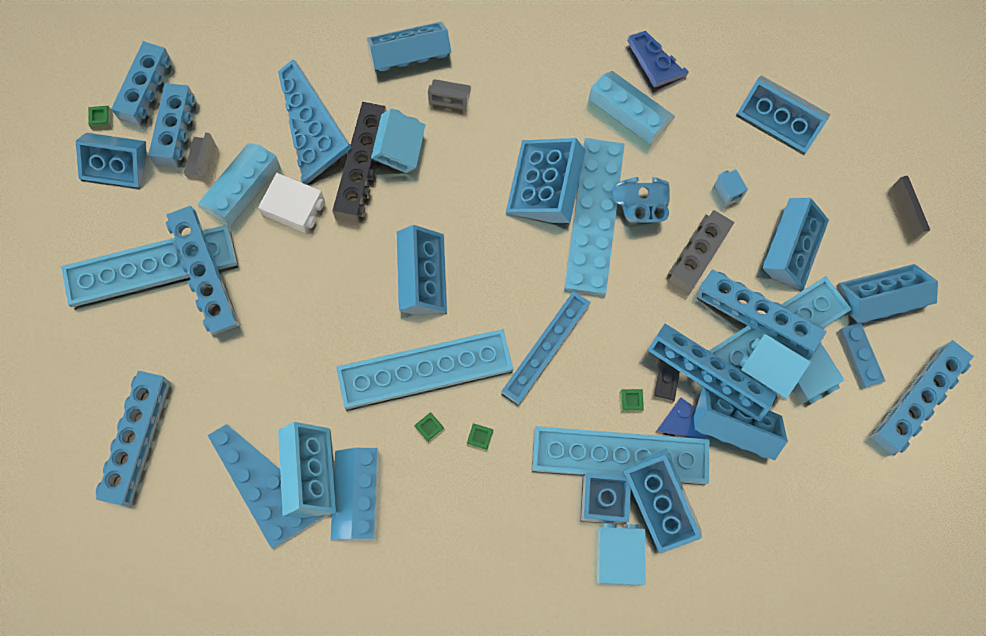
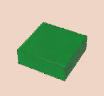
M109 105L88 107V125L90 128L111 127V108Z
M621 389V412H643V389Z
M431 412L414 425L427 443L445 430Z
M473 423L466 445L487 451L494 429Z

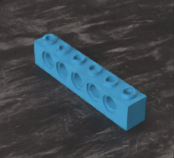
M190 205L166 214L168 218L166 226L170 234L173 233L176 241H173L177 253H181L183 258L180 261L185 273L188 272L191 279L188 280L189 287L192 292H196L198 300H195L199 312L203 311L205 316L203 324L206 331L217 335L238 327L239 323L196 210ZM185 228H190V234L187 237H182V231ZM193 247H197V255L194 257H190V249ZM204 266L206 269L205 274L198 277L196 274L197 269ZM212 286L213 293L210 296H205L204 289ZM219 305L221 308L219 315L212 316V308Z
M712 269L699 287L697 298L760 333L770 336L809 360L813 357L827 332L820 325L803 319L798 313L790 312L781 304L766 299L761 293L746 288L741 282L731 280L722 272ZM721 290H725V291H727L728 293H722V292H720V291H721ZM739 300H743V301H745V302H747V303H746V304H742V303L739 302ZM761 310L764 311L766 314H760L757 311ZM776 321H782L785 325H780ZM796 331L802 332L804 335H798Z
M666 323L647 350L758 422L771 409L777 394Z
M954 340L943 345L872 435L871 439L891 455L898 452L903 453L910 445L909 439L912 436L915 437L922 430L923 427L920 425L923 421H927L935 413L934 407L940 405L946 399L947 395L945 393L947 390H951L959 382L958 376L964 374L971 367L969 362L974 356ZM946 364L950 366L951 371L946 368ZM934 379L938 381L939 387L934 384ZM921 394L926 397L927 403L922 400ZM909 410L914 413L915 418L909 415ZM896 426L902 429V435L898 433Z
M138 371L137 375L133 377L130 396L126 398L124 403L125 412L123 418H120L118 421V433L116 439L111 443V454L109 460L104 464L102 481L96 488V500L129 508L169 384V380L164 376ZM149 392L148 398L142 401V394ZM142 412V418L135 422L136 414ZM135 433L134 441L128 443L129 435ZM128 454V461L121 465V458ZM121 476L120 484L115 487V478Z

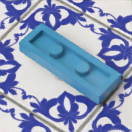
M857 323L841 328L839 330L863 389L884 383L886 380L862 324Z

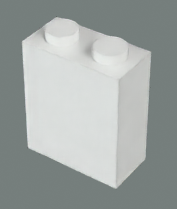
M276 173L258 209L264 217L307 233L308 229L314 226L315 216L318 210H322L325 200L321 190Z

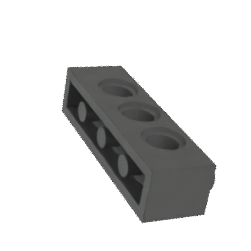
M715 210L711 212L710 216L705 214L699 224L703 227L699 232L695 230L689 240L692 242L689 248L684 247L679 255L682 260L679 264L674 263L670 269L669 274L672 276L669 282L690 294L735 222ZM706 232H711L714 237L707 236ZM695 248H701L704 253H698ZM685 264L692 265L694 270L687 269Z

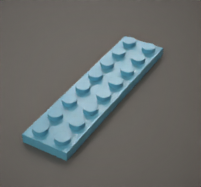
M585 138L584 140L585 155L577 191L564 287L566 291L600 296L606 295L617 203L612 199L611 191L620 182L625 143Z
M228 225L203 230L218 270L236 266L237 261ZM172 238L61 266L68 306L75 307L189 278L188 272L185 273L181 266L182 255L177 253L173 241H176V239ZM191 248L189 251V256H196L198 253V248ZM199 267L196 274H204L206 271L205 267Z
M827 276L781 304L790 312L798 313L803 319L816 323L822 328H825L852 310ZM776 321L780 325H785L782 321ZM747 326L709 351L738 370H741L740 362L745 355L750 357L754 351L751 348L757 337L762 339L764 334ZM796 331L798 335H804L802 332Z
M504 329L341 365L337 366L336 369L346 410L513 371V365Z
M535 426L532 471L577 475L595 473L625 476L624 469L646 456L667 449L682 483L709 484L710 440Z

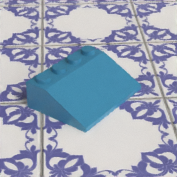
M577 138L522 140L507 204V214L550 223L571 222L585 155V148Z

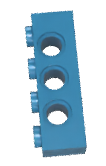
M142 42L111 108L118 119L140 125L142 119L146 117L148 106L155 98V91L158 85L162 83L164 71L170 65L171 59L165 47Z
M164 84L148 154L151 161L156 165L178 167L179 160L183 158V142L187 140V124L191 122V106L195 104V95L188 85Z

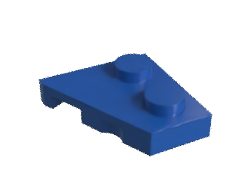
M680 397L656 430L658 433H668L683 438L706 439L708 436L695 430L694 414L696 407Z

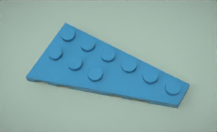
M292 59L278 71L282 92L285 94V107L290 117L288 121L294 148L297 150V163L302 173V176H300L301 182L307 185L352 147L298 63Z
M228 424L207 435L271 549H275L328 516L322 515L307 518L283 516L280 469Z

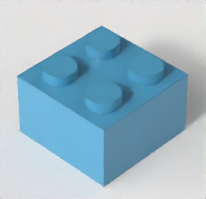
M586 473L583 477L581 521L627 524L630 513L631 487L626 476Z

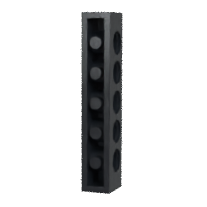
M362 101L350 144L352 148L347 155L332 210L335 219L359 223L360 217H364L366 209L364 201L365 198H369L371 190L369 183L370 180L374 179V164L378 162L371 157L381 115L387 111L386 106ZM370 125H376L374 128H368ZM367 142L372 143L369 146H363ZM362 160L367 161L365 164H358ZM357 178L362 179L358 183L353 182ZM350 197H357L355 201H348Z

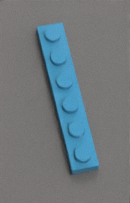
M575 291L571 293L502 389V394L518 405L521 403L589 307L590 301Z

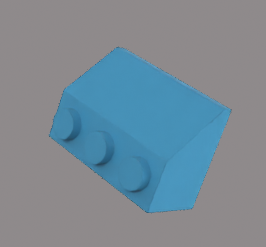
M85 133L75 140L79 179L140 187L147 161L146 141Z

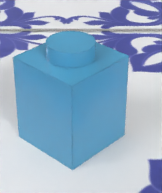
M736 169L731 172L727 170L719 174L714 184L725 205L743 198L748 191Z

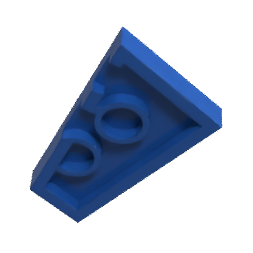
M646 30L628 37L627 41L654 87L688 75L689 71L685 67L681 68L672 55L668 56L662 50V45Z

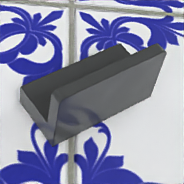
M433 79L432 85H429L428 102L467 108L471 86Z
M206 132L204 138H193L184 170L185 176L206 179L215 147V142L210 133Z

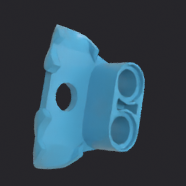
M633 177L623 180L613 187L611 197L617 204L622 205L625 217L629 222L656 223L663 222L669 217V209L666 206L670 202V186L668 181L652 177L653 183H636L639 181V178ZM642 187L648 190L646 199H642L639 196V190ZM636 209L640 212L639 218L635 216ZM655 209H657L659 212L657 218L654 215Z

